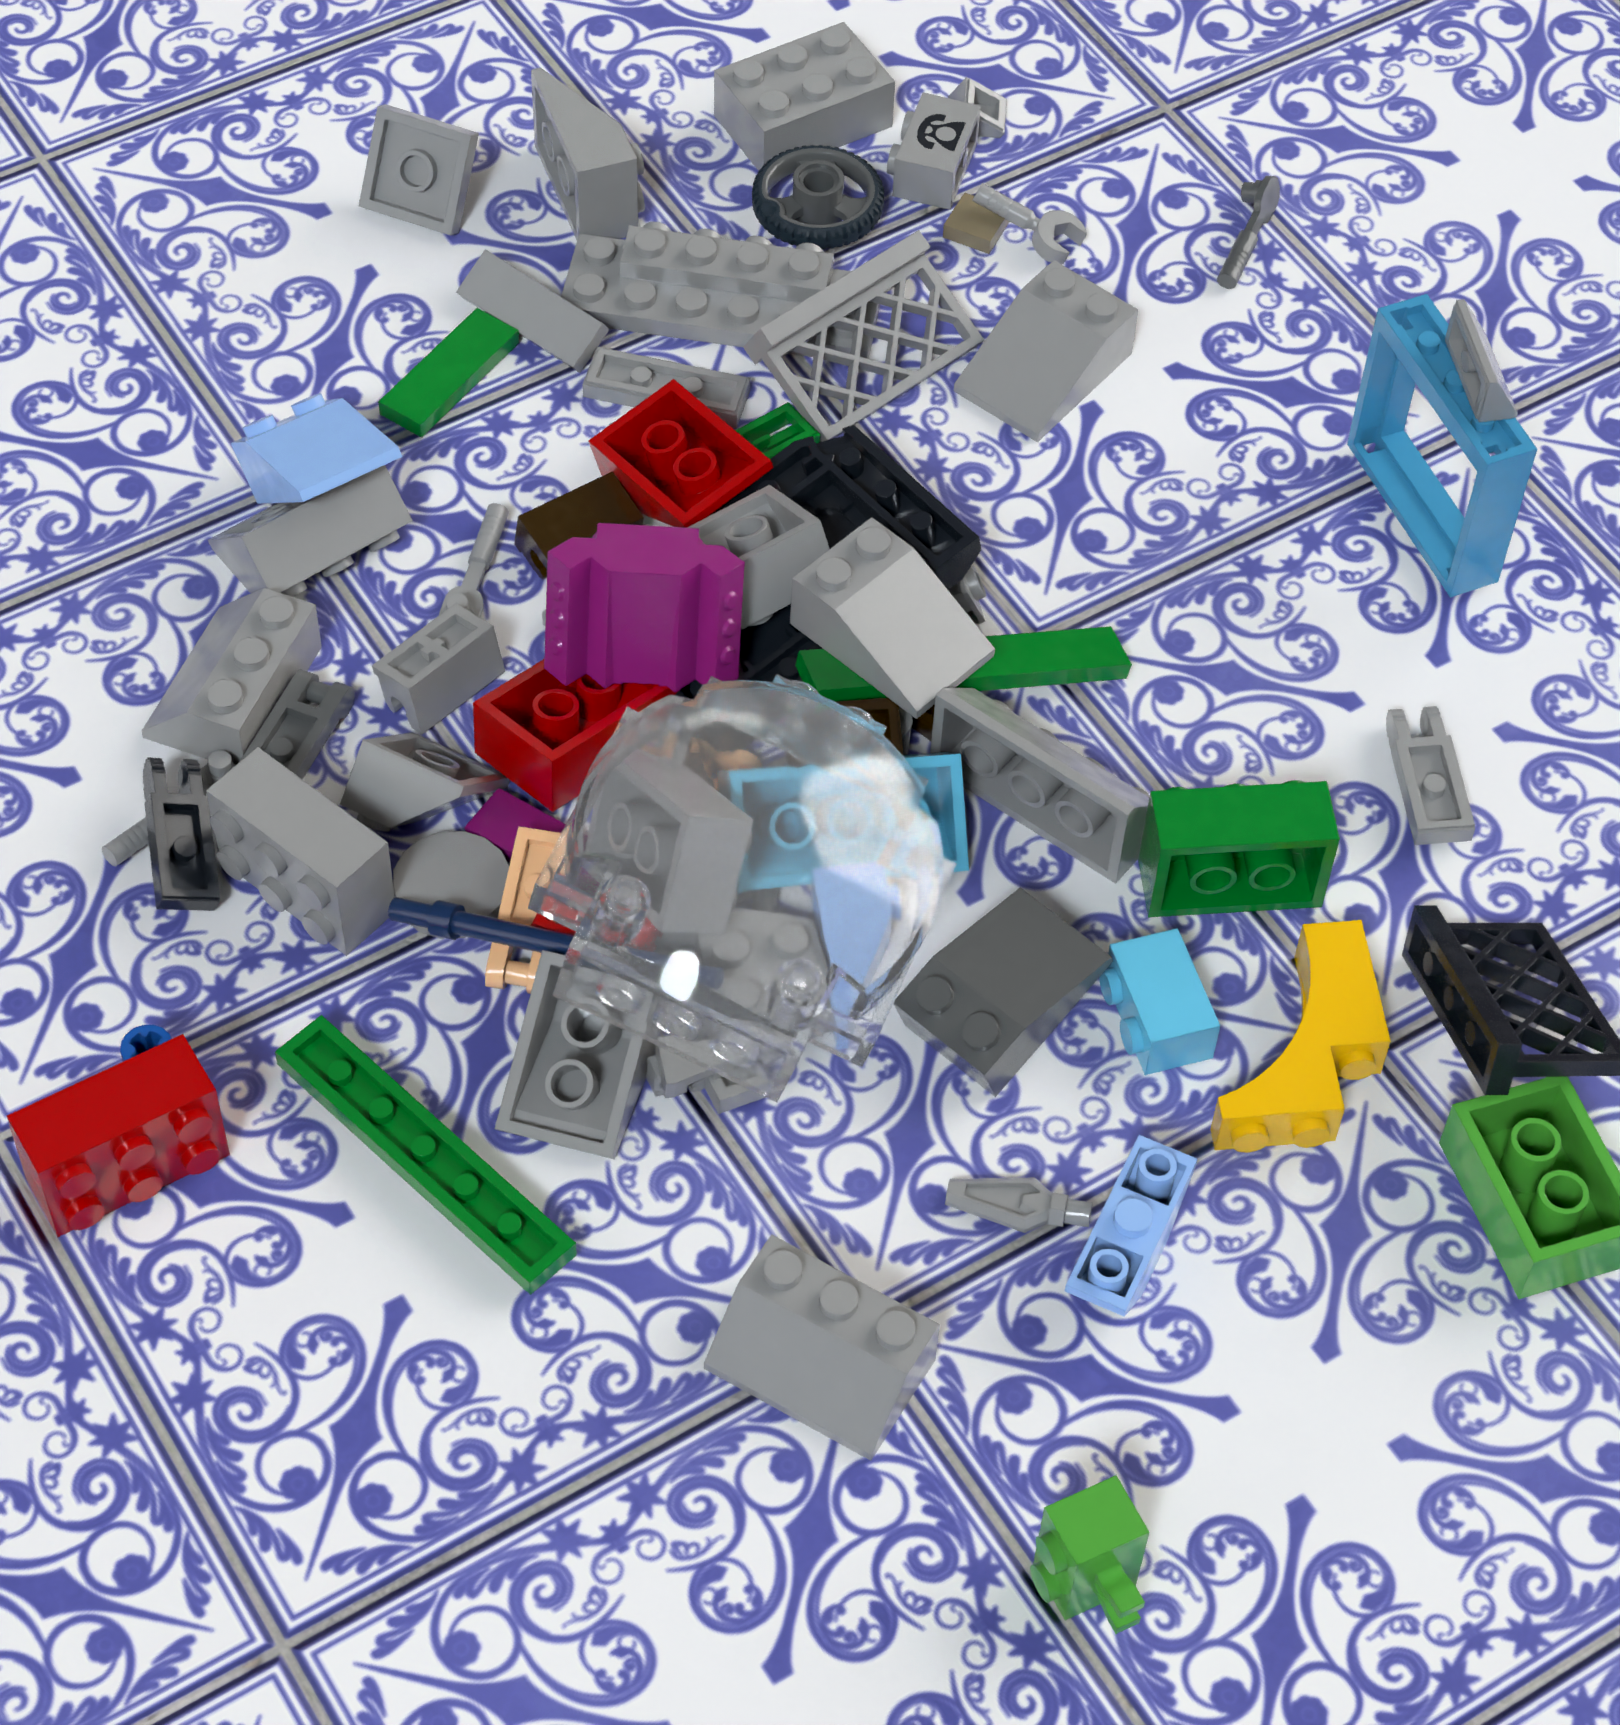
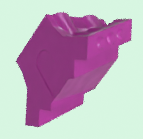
M598 523L597 532L592 538L572 537L548 551L544 669L565 686L587 674L603 688H607L612 684L638 683L668 686L672 691L677 692L692 681L697 680L713 694L717 693L738 679L745 562L722 545H705L699 538V528Z

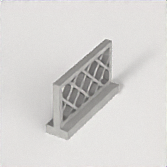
M920 230L762 326L743 347L755 365L763 360L798 412L820 433V442L836 438L843 433L842 428L856 425L984 341L979 331L925 256V253L931 246ZM915 274H918L930 291L928 304L904 298L906 280ZM895 287L894 295L886 293ZM874 302L892 307L889 329L864 323L867 304ZM902 310L926 317L924 338L899 332ZM856 312L855 320L846 318ZM936 320L953 324L964 341L955 347L935 342ZM836 327L853 332L850 354L825 348L827 329ZM863 335L888 341L885 363L860 357ZM816 337L815 345L806 343ZM898 344L922 350L919 370L912 371L895 366ZM792 351L812 356L811 379L793 375L782 358ZM932 353H933V354H937V355H941V356H939L938 358H936V359H934L933 361H931V360H932ZM823 360L848 366L846 389L820 382ZM858 369L883 375L880 395L876 397L856 391ZM893 378L902 380L899 383L892 386ZM818 394L844 400L841 420L831 426L828 425L817 409ZM854 403L863 405L860 408L853 411Z

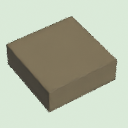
M964 193L944 223L943 238L990 254L1009 221L973 202V195Z

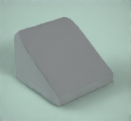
M966 77L948 98L980 105L978 136L1001 138L1005 131L1007 99Z

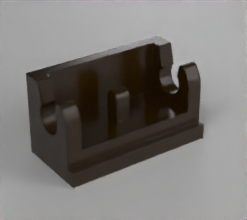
M610 472L519 515L514 545L519 552L523 553L541 579L547 578L549 550L572 537L592 538L597 532L598 523L643 525L644 517L615 474Z

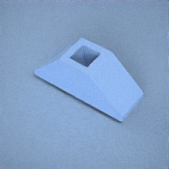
M1138 1136L1067 1281L1065 1292L1125 1317L1143 1295L1166 1246L1196 1167L1197 1158L1144 1136Z

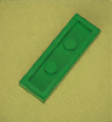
M476 308L378 401L379 414L422 438L519 344V330Z

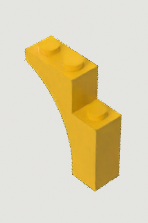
M1362 920L1302 925L1294 956L1301 990V1023L1284 1052L1269 1068L1237 1090L1218 1097L1210 1128L1214 1151L1235 1149L1238 1152L1248 1153L1258 1151L1266 1146L1290 1144L1310 1148L1322 1145L1328 1141H1336L1345 1110L1338 1077L1348 1080H1359L1371 1074H1381L1391 1040Z

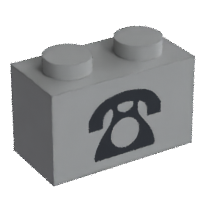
M922 93L915 112L908 110L905 114L901 129V145L894 143L889 153L887 174L894 175L893 197L951 210L978 142L980 105Z

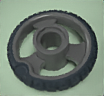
M805 145L800 148L788 149L786 152L773 156L758 171L752 187L753 210L756 218L765 230H768L775 238L788 242L790 245L798 246L802 243H813L822 248V250L849 245L851 242H856L858 239L863 238L878 223L884 205V188L876 170L866 160L861 159L860 156L847 152L845 149L833 148L831 146ZM793 174V195L784 198L769 197L772 188L781 179ZM844 175L855 181L864 191L866 197L852 198L844 195Z

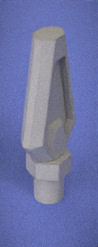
M1035 1177L950 1179L945 1205L1026 1233L1044 1224L1064 1227L1065 1223L1089 1227L1093 1202L1068 1199L1069 1195L1051 1193Z

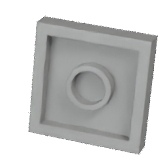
M387 104L377 106L359 207L447 235L459 233L479 133Z

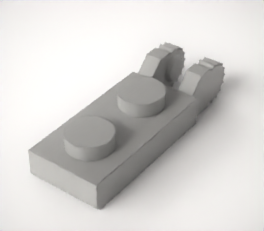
M1437 706L1423 707L1420 715V729L1423 737L1411 738L1404 711L1402 709L1388 710L1386 717L1387 737L1389 738L1391 755L1414 845L1472 841L1475 823L1451 735H1446L1439 708Z

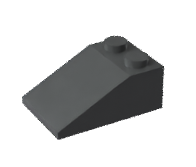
M1020 887L935 954L893 1001V1004L906 1027L996 1097L1109 967L1113 959L1100 947Z

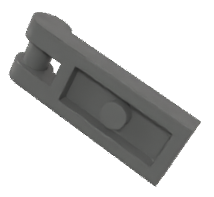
M302 669L298 670L241 760L259 747L303 780L339 720L346 718L349 714L355 698L354 687L337 681L331 686L319 682V676ZM311 703H314V704H317V705H319V706H318V708H316V707L310 706V704H311Z

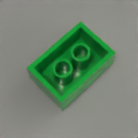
M1291 780L1282 784L1248 786L1237 783L1224 787L1195 789L1172 787L1166 790L1150 791L1138 857L1148 918L1322 907L1340 840L1327 781L1304 782Z

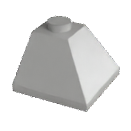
M413 732L363 739L340 805L359 813L357 820L365 826L379 831H390L391 827L415 823L493 794L498 788L506 789L510 780L492 768Z

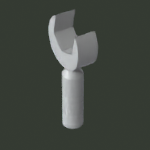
M984 183L980 185L972 200L1022 229L1034 230L1032 235L1033 247L1048 262L1055 260L1060 264H1064L1070 253L1053 240L1054 236L1065 234L1081 246L1087 235L1083 223L1073 214L1062 210H1052L1045 213L1039 219L1031 209L1013 201V199L995 191Z

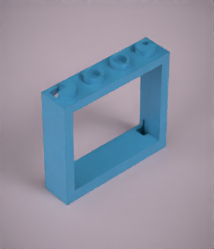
M1424 294L1378 308L1347 445L1451 598L1499 581L1537 447L1516 418L1478 422V419L1475 418L1445 342L1449 324L1428 294ZM1415 384L1477 471L1465 518L1404 430ZM1375 443L1374 452L1368 453L1364 445Z

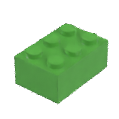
M1568 1076L1546 1077L1511 1087L1508 1095H1483L1452 1104L1439 1144L1518 1299L1620 1269V1172Z

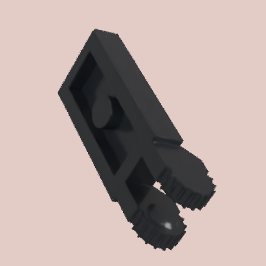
M147 757L145 759L142 776L144 799L146 800L144 805L156 909L214 911L220 902L213 831L209 822L211 818L207 795H204L201 768L198 760L183 759L181 761L178 771V785L180 788L179 794L168 793L166 772L162 758Z

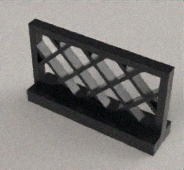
M1414 905L1402 957L1484 1095H1508L1513 1077L1620 1076V1039L1543 923H1447L1437 905ZM1461 944L1470 945L1481 950V952H1474L1461 946ZM1514 944H1532L1536 952L1533 953ZM1493 958H1500L1520 968L1516 970L1493 960ZM1534 973L1548 980H1551L1557 983L1558 986L1555 987L1551 984L1532 977V974ZM1480 975H1483L1503 985L1501 987H1498L1489 982H1486L1481 978ZM1516 991L1522 992L1542 1001V1003L1539 1005L1514 993ZM1555 1008L1561 1009L1579 1017L1581 1021L1578 1022L1553 1010ZM1501 1009L1508 1011L1512 1014H1515L1521 1018H1524L1525 1020L1523 1022H1520L1511 1017H1508L1504 1015ZM1540 1025L1565 1036L1563 1040L1536 1029V1027ZM1581 1043L1601 1053L1593 1054L1576 1045ZM1522 1044L1545 1054H1524L1521 1049Z

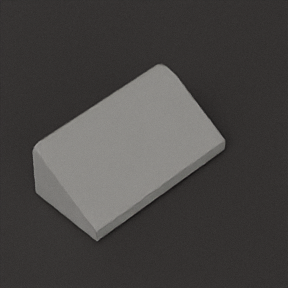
M1465 299L1456 300L1445 342L1475 418L1478 419V422H1487L1517 417L1518 412L1483 328Z

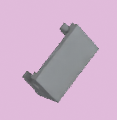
M457 603L372 665L373 672L378 676L384 699L390 710L395 713L404 706L411 728L421 735L505 672L494 626Z

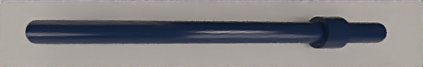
M395 897L392 899L388 909L390 920L428 928L430 935L456 940L460 936L539 953L545 950L718 991L721 988L724 980V969L721 966L466 912L463 905L437 900L431 905Z

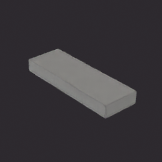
M486 249L456 291L463 299L489 315L518 329L519 335L579 373L609 331L602 322Z
M597 347L582 385L583 397L635 407L672 379H675L729 426L737 428L750 393V378Z

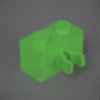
M1117 1475L1044 1507L1039 1536L1036 1537L1034 1562L1030 1566L1031 1576L1038 1593L1046 1603L1054 1600L1064 1620L1101 1604L1104 1614L1115 1634L1140 1623L1141 1617L1137 1611L1144 1608L1145 1601L1136 1588V1583L1150 1533Z

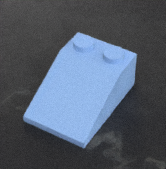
M321 393L291 405L294 415L277 423L274 416L270 415L244 426L243 430L246 436L231 443L257 504L305 502L403 457L399 447L343 398L324 401Z

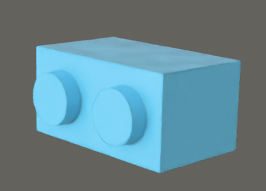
M1178 928L1110 944L1108 954L1112 957L1113 962L1099 977L1101 991L1109 1006L1116 1005L1121 1017L1120 1034L1123 1045L1129 1055L1136 1054L1144 1075L1213 1059L1220 1024Z

